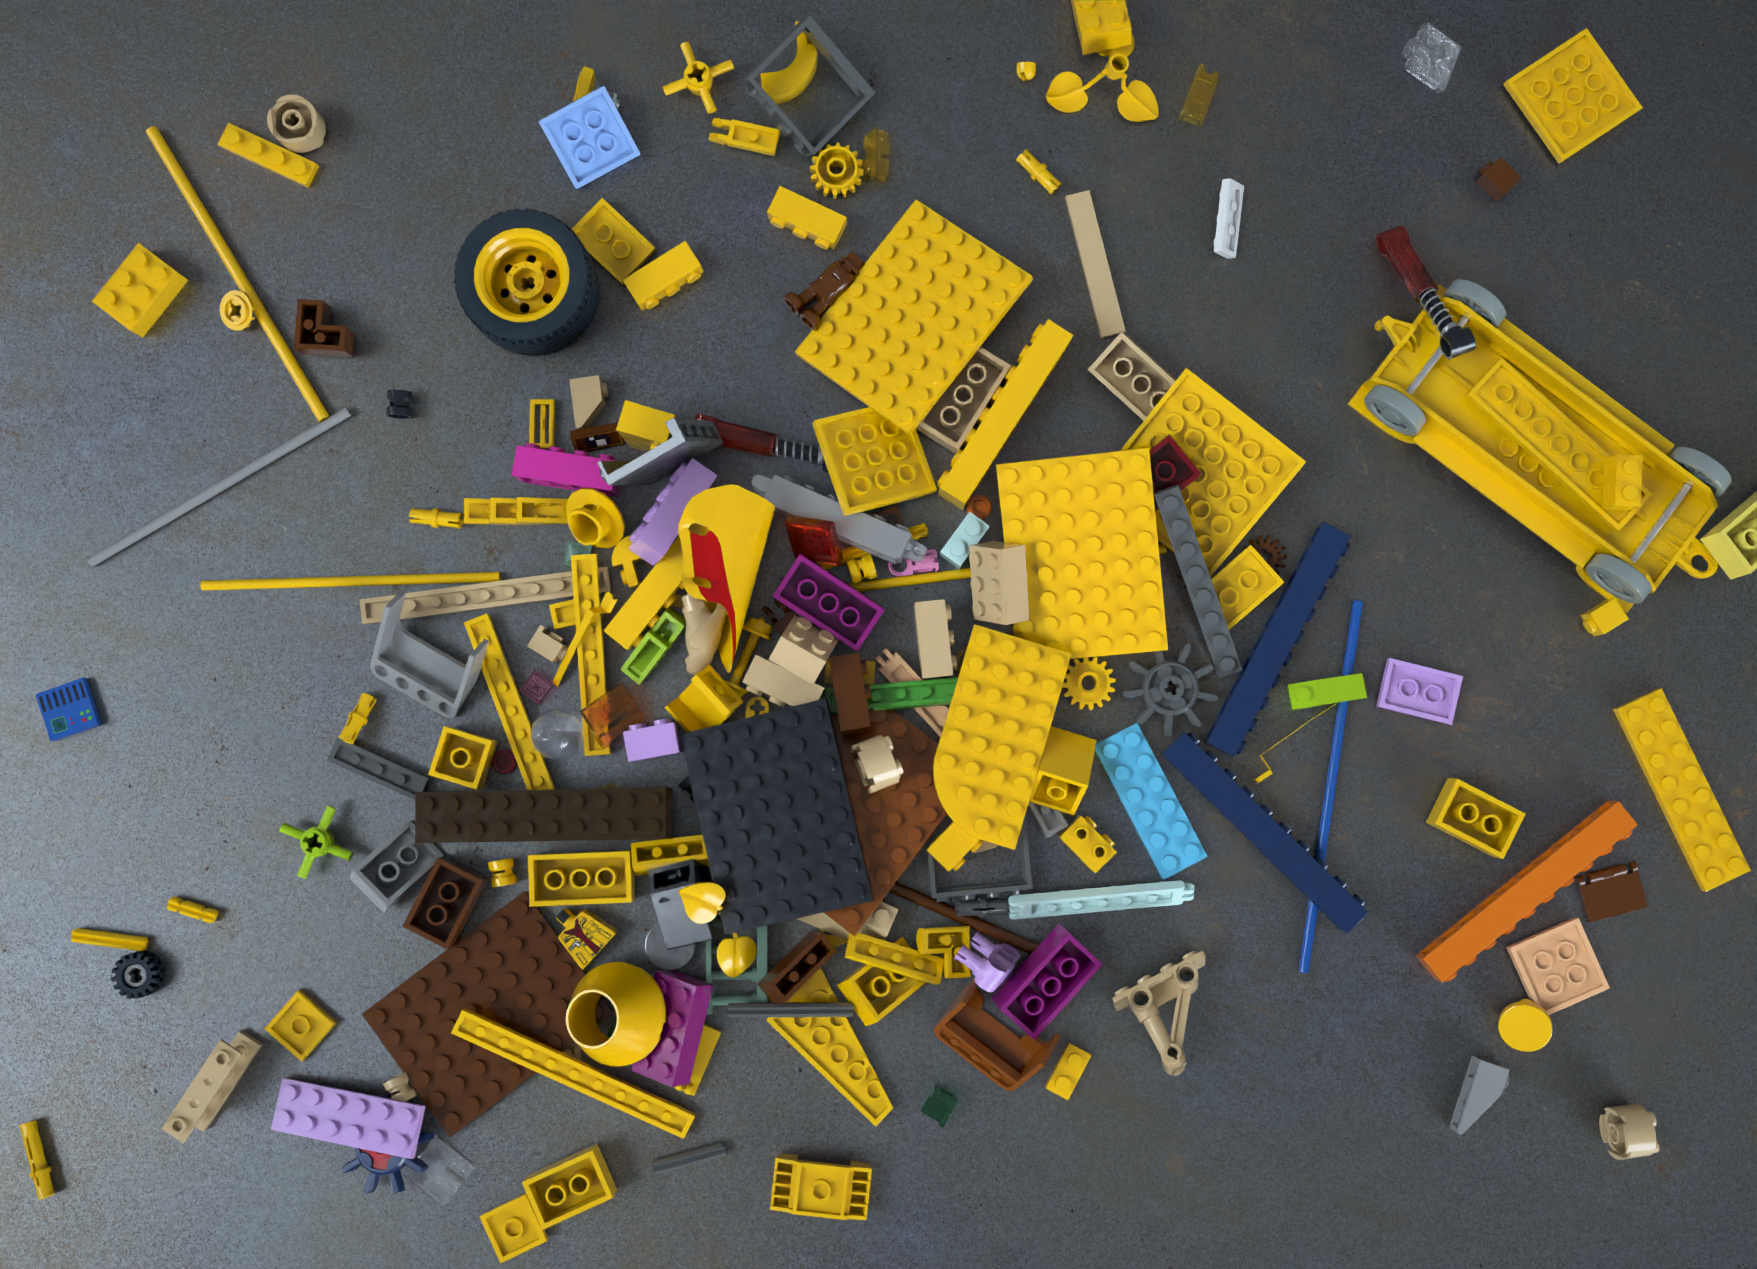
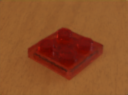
M794 515L787 516L784 522L795 558L801 552L815 562L833 565L841 564L843 556L833 521Z

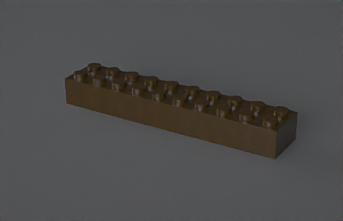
M667 787L416 792L415 843L672 839V788Z

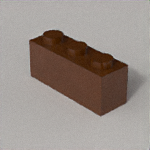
M859 653L830 657L829 661L842 737L872 732L871 724H875L876 720L874 709L868 708L867 700L872 699L870 684L865 685L863 675H868L866 660H861Z
M809 932L757 985L772 1003L785 1004L837 950L822 932Z

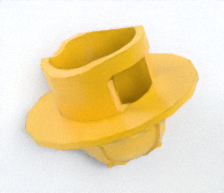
M581 488L570 495L566 504L567 523L575 539L585 546L593 545L597 548H610L617 545L624 536L625 529L622 513L618 506L607 495L592 488Z

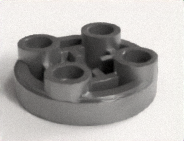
M659 923L651 928L645 940V952L649 961L661 970L675 971L683 968L690 962L696 950V944L667 950Z

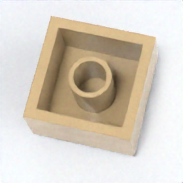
M794 615L768 660L813 685L837 644L838 639L829 631L821 630L814 626L808 619Z

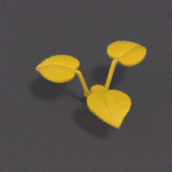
M1132 33L1131 45L1097 52L1101 56H1109V61L1105 65L1104 70L1086 85L1082 86V80L1077 74L1062 72L1052 80L1045 95L1047 102L1055 109L1066 113H1073L1084 108L1088 102V96L1084 90L1090 88L1103 76H1107L1112 80L1120 78L1121 89L1124 93L1118 97L1117 107L1125 119L1141 122L1155 120L1159 116L1156 98L1147 84L1134 80L1126 87L1127 74H1125V71L1129 67L1127 57L1134 49Z
M702 882L679 890L685 912L693 922L703 924L712 921L717 913L721 915V904L725 900L726 895L720 885L712 882ZM737 932L732 933L733 939H723L717 948L718 964L722 971L731 978L738 977L753 963L757 953L755 942L746 935L738 937Z

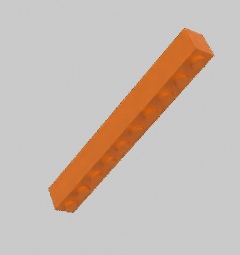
M1608 800L1415 956L1435 980L1442 983L1452 980L1456 977L1457 971L1462 966L1472 964L1477 959V954L1482 950L1492 948L1497 943L1496 939L1512 932L1519 920L1530 917L1535 913V908L1539 904L1550 901L1555 896V891L1560 887L1564 888L1570 885L1575 880L1574 876L1580 871L1584 872L1594 865L1593 861L1596 858L1610 853L1613 850L1612 845L1619 840L1622 841L1631 836L1633 833L1632 829L1638 824L1619 801Z

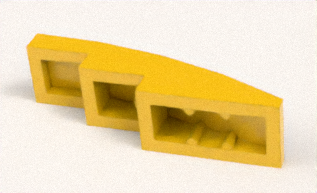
M530 497L464 498L463 524H567V499Z

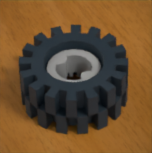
M146 951L133 952L122 956L121 960L114 964L117 967L113 968L111 972L115 973V976L111 977V982H117L113 986L114 989L121 990L118 994L121 996L127 995L126 998L138 999L156 992L159 989L157 986L163 983L160 978L165 976V972H160V969L164 968L163 964L157 963L160 960L159 957L153 958L154 954L151 952L146 953ZM136 968L141 970L140 975L143 977L139 982L135 981V975L132 973Z

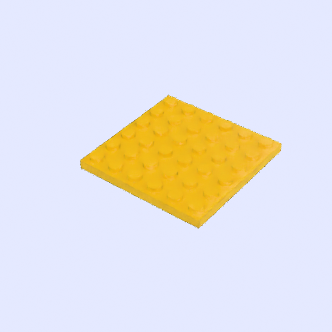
M1186 368L1120 451L1149 448L1150 450L1170 433L1200 469L1202 475L1185 487L1181 494L1211 577L1306 461ZM1158 509L1155 511L1158 540L1174 552L1160 510Z

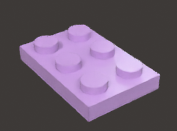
M1387 658L1376 707L1452 725L1463 676Z

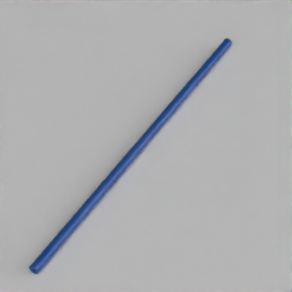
M1353 600L1342 676L1353 674L1363 606L1362 601ZM1348 701L1340 702L1337 705L1315 860L1320 858L1324 863ZM1310 900L1308 902L1298 970L1303 973H1309L1318 908Z

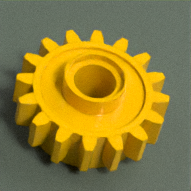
M838 142L836 146L832 147L830 144H827L825 150L820 149L818 151V157H812L814 165L810 166V173H813L811 182H817L815 185L817 191L822 188L824 189L825 197L829 193H833V198L836 199L838 193H841L846 198V191L855 192L854 184L861 185L859 177L864 174L863 169L860 168L862 166V159L856 160L858 152H851L849 145H846L844 148ZM834 167L843 169L839 174H833L830 170Z
M1088 657L1082 658L1081 663L1076 658L1073 660L1075 666L1068 665L1067 668L1069 672L1065 675V683L1062 685V688H1066L1067 692L1063 694V697L1070 696L1069 704L1079 703L1078 709L1080 710L1085 705H1087L1088 710H1093V704H1096L1099 708L1103 707L1101 700L1110 701L1111 699L1107 693L1115 692V689L1110 687V683L1115 682L1116 679L1109 678V674L1113 670H1105L1104 667L1107 662L1103 661L1098 664L1097 657H1093L1091 661L1088 660ZM1085 676L1091 677L1094 681V686L1091 690H1086L1082 686L1081 682Z

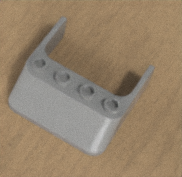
M401 590L384 608L370 669L383 682L446 718H453L461 709L478 679L489 641L484 639L469 655L466 665L430 645L428 642L423 641L404 629L400 623V614L406 595Z

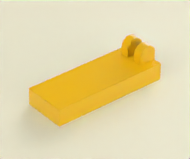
M704 1023L690 1083L674 1087L676 1090H681L687 1095L695 1096L722 1032L721 1030Z

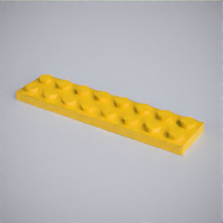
M1502 357L1494 363L1465 395L1614 532L1620 531L1653 495L1642 485L1641 507L1629 511L1602 509L1604 459L1611 456Z
M1662 688L1655 689L1613 709L1701 891L1707 892L1751 871Z

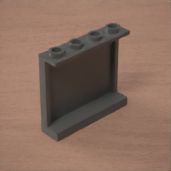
M672 418L665 422L672 438L632 461H599L597 463L601 469L600 475L609 486L652 485L673 473L682 462L687 464L692 458L697 459L723 444V441L713 421Z

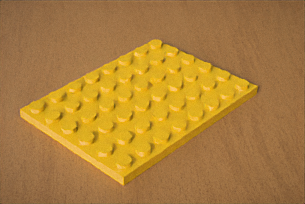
M915 200L866 261L865 265L858 271L859 275L856 276L851 286L835 300L820 319V326L815 331L812 330L795 353L802 360L910 436L1025 291L1033 278L1032 275L926 205Z
M1149 448L996 464L1004 542L1025 545L1029 620L1013 623L1014 636L1071 653L1070 659L1168 650Z

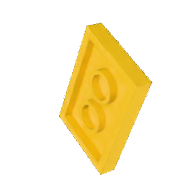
M603 198L571 229L578 236L587 252L621 285H624L623 279L635 273L657 251L644 236Z
M1252 545L1244 549L1211 578L1229 630L1284 583Z

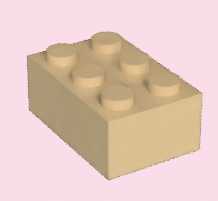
M997 541L969 545L974 620L1003 625L1029 620L1025 545Z
M945 599L914 602L921 679L952 677L953 671L957 670L956 655H951L950 646L954 645L953 630H948L947 623L952 620L950 605H945Z
M755 655L742 681L747 684L746 690L760 697L764 692L770 695L768 701L784 707L785 703L793 707L821 700L825 692L824 687L815 683L812 685L790 671L758 655Z

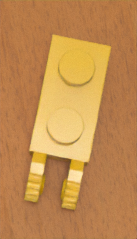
M713 118L712 126L729 130L728 135L710 133L708 138L710 141L775 156L780 136L779 129L734 119L730 121Z

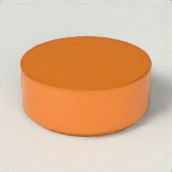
M975 495L969 499L966 509L967 513L971 512L983 520L989 516L992 505L986 496Z

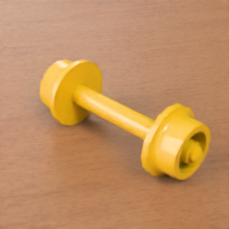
M749 616L747 622L743 625L742 629L750 633L730 681L724 680L740 699H742L745 693L749 692L738 685L759 637L768 641L772 639L770 633L773 626L765 623L763 617L755 619Z

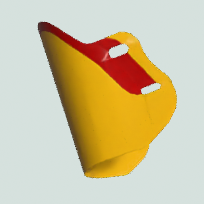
M733 484L706 489L693 496L686 504L678 525V536L680 537L683 553L681 579L685 590L693 598L705 600L708 603L710 612L713 613L718 603L724 606L727 611L718 651L728 673L732 669L775 511V506L765 498ZM697 523L706 526L708 532L704 536L691 533L689 526ZM675 594L676 600L672 606L683 608L684 605L681 599L683 595Z

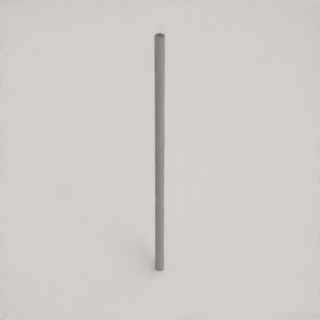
M345 407L87 558L88 563L92 567L349 418L352 416L350 411Z

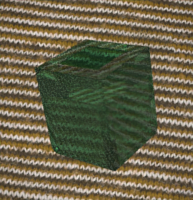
M935 1084L923 1104L921 1112L936 1120L938 1126L943 1128L958 1103L957 1096Z

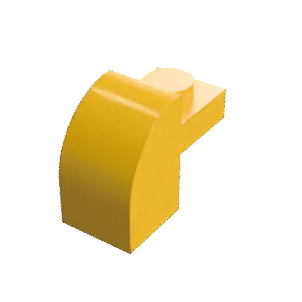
M627 536L614 548L612 566L624 568V570L620 571L623 584H628V587L633 590L637 589L641 584L635 563L645 560L628 549L632 542L629 540L630 536Z

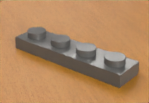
M338 737L327 759L331 763L415 800L416 792H425L431 779L356 744H348Z

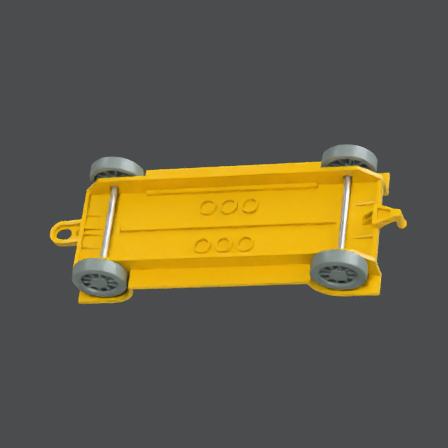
M1465 279L1453 281L1448 289L1440 284L1435 288V294L1440 295V301L1445 303L1444 308H1448V314L1453 315V322H1457L1462 328L1468 327L1475 338L1476 348L1474 351L1450 360L1444 356L1440 347V332L1437 331V326L1432 323L1433 319L1428 317V312H1425L1424 308L1411 324L1393 319L1390 316H1385L1375 323V329L1379 332L1385 330L1392 340L1394 347L1373 375L1361 385L1348 402V405L1390 436L1406 443L1417 444L1575 563L1577 565L1576 571L1580 578L1604 598H1616L1624 612L1628 613L1634 604L1642 603L1648 594L1654 593L1675 564L1697 579L1708 578L1717 571V561L1705 545L1695 536L1718 507L1715 497L1722 496L1732 482L1731 476L1725 467L1709 455L1693 448L1677 447L1671 451L1675 446L1673 443L1505 318L1506 310L1504 305L1489 290ZM1502 357L1610 456L1616 454L1643 456L1642 485L1653 495L1620 531L1614 532L1465 397L1498 359ZM1695 555H1701L1708 563L1707 570L1700 571L1694 568L1691 563L1692 558Z

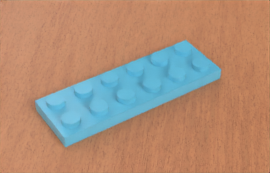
M1134 723L1096 743L1095 753L1160 877L1164 880L1208 857L1138 723Z

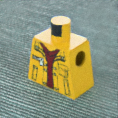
M565 907L556 916V919L566 927L558 938L582 970L592 962L619 932L618 929L587 909L582 910L576 917Z

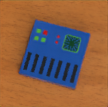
M80 678L35 694L51 742L102 725L87 678Z

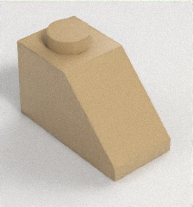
M599 375L569 379L576 429L588 428L606 405L605 397H609L607 382H603Z

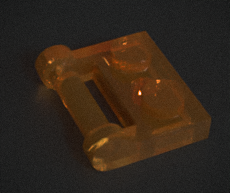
M623 683L617 684L579 711L595 735L596 741L603 749L611 745V741L626 731L630 725L639 724L644 721L643 714ZM627 710L629 711L627 718L606 733L602 728Z

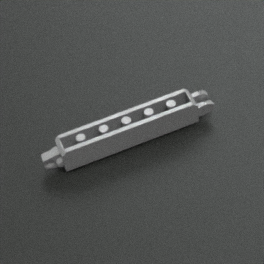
M759 474L752 478L753 490L775 506V513L893 564L901 563L903 559L921 563L926 554L927 547L912 539L909 529L902 525H890L886 523V519L876 514L869 516L860 512L844 516L837 497L832 495L825 497L818 494L819 491L814 487L797 485L794 479L785 475L782 478L774 475L773 480L765 476L762 477Z

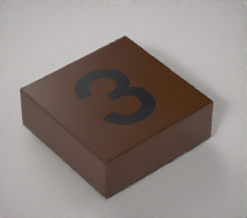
M897 505L874 513L886 519V523L895 526L899 524L904 526Z

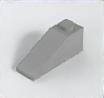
M1472 1055L1449 1128L1462 1135L1502 1095L1503 1090L1507 1088L1510 1081V1070Z

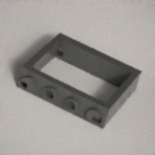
M811 15L802 18L741 80L745 84V91L752 98L756 97L761 102L763 112L769 117L773 116L779 123L777 125L779 130L785 136H790L796 142L794 144L795 148L802 155L806 154L807 156L815 155L875 94L874 90ZM802 32L857 95L810 143L755 80Z
M1024 817L1018 838L1022 880L938 888L936 861L927 852L931 898H937V902H950L952 897L962 896V900L977 899V894L987 893V898L1001 897L1002 892L1012 891V895L1027 894V889H1033L1026 817ZM933 834L926 842V849L933 842Z

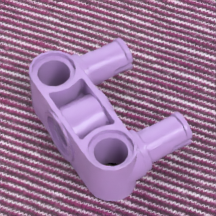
M977 932L972 938L973 940L970 941V946L987 958L979 957L967 948L966 945H963L956 954L955 959L973 971L972 974L975 975L974 980L979 987L985 991L994 992L1009 976L1020 958V953L1006 943L1001 945L997 943L995 945L980 934V932Z

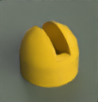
M1017 63V76L1022 81H1026V79L1028 81L1032 80L1036 73V63Z

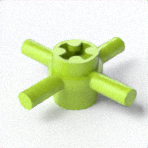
M327 805L318 827H312L306 831L287 823L281 825L279 831L300 840L301 849L305 853L296 876L306 879L315 857L323 856L328 852L347 861L352 859L354 852L334 844V836L328 830L337 808ZM316 835H319L317 841L322 843L320 848L314 847L312 843Z

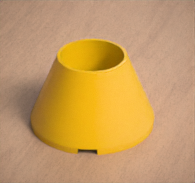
M626 962L605 963L589 971L574 990L566 1012V1026L572 1039L589 1057L608 1066H626L645 1058L661 1039L660 1034L663 1023L666 1022L665 1001L657 982L644 969ZM602 995L611 1001L617 1015L616 1028L610 1038L599 1029L595 1019L596 1004Z

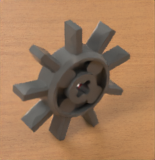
M1185 643L1180 648L1176 661H1166L1163 651H1153L1156 664L1150 669L1133 660L1128 663V667L1132 671L1144 677L1141 688H1130L1122 692V697L1131 699L1143 696L1147 704L1146 709L1138 715L1135 721L1138 725L1147 722L1154 712L1164 715L1163 731L1165 736H1172L1174 715L1183 713L1196 728L1202 725L1200 717L1191 707L1196 699L1206 702L1218 700V695L1212 692L1200 691L1197 680L1199 677L1209 674L1214 667L1212 664L1202 665L1197 670L1192 671L1185 665L1191 650L1190 644ZM1167 682L1169 685H1175L1172 693L1165 691V688L1168 686Z

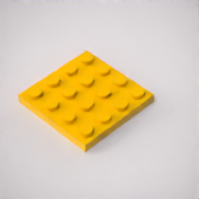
M1587 28L1503 84L1558 164L1643 108Z
M870 407L813 421L812 425L844 516L922 497L937 491L916 429L909 436Z

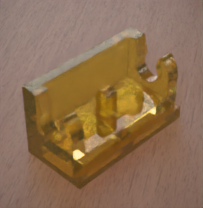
M1199 64L1179 114V119L1202 126L1219 81L1217 80L1218 71L1209 74L1206 72V66Z

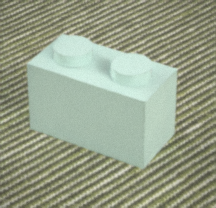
M969 512L939 555L960 569L970 555L969 545L978 544L990 526Z

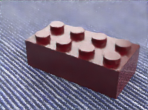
M1170 433L1149 450L1153 493L1177 484L1180 491H1182L1202 475L1200 469ZM1154 496L1155 511H1157L1159 507Z

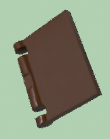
M1635 861L1628 864L1631 870L1630 873H1627L1625 864L1587 873L1586 876L1589 884H1585V879L1582 875L1576 876V882L1589 923L1648 907L1638 872V865Z

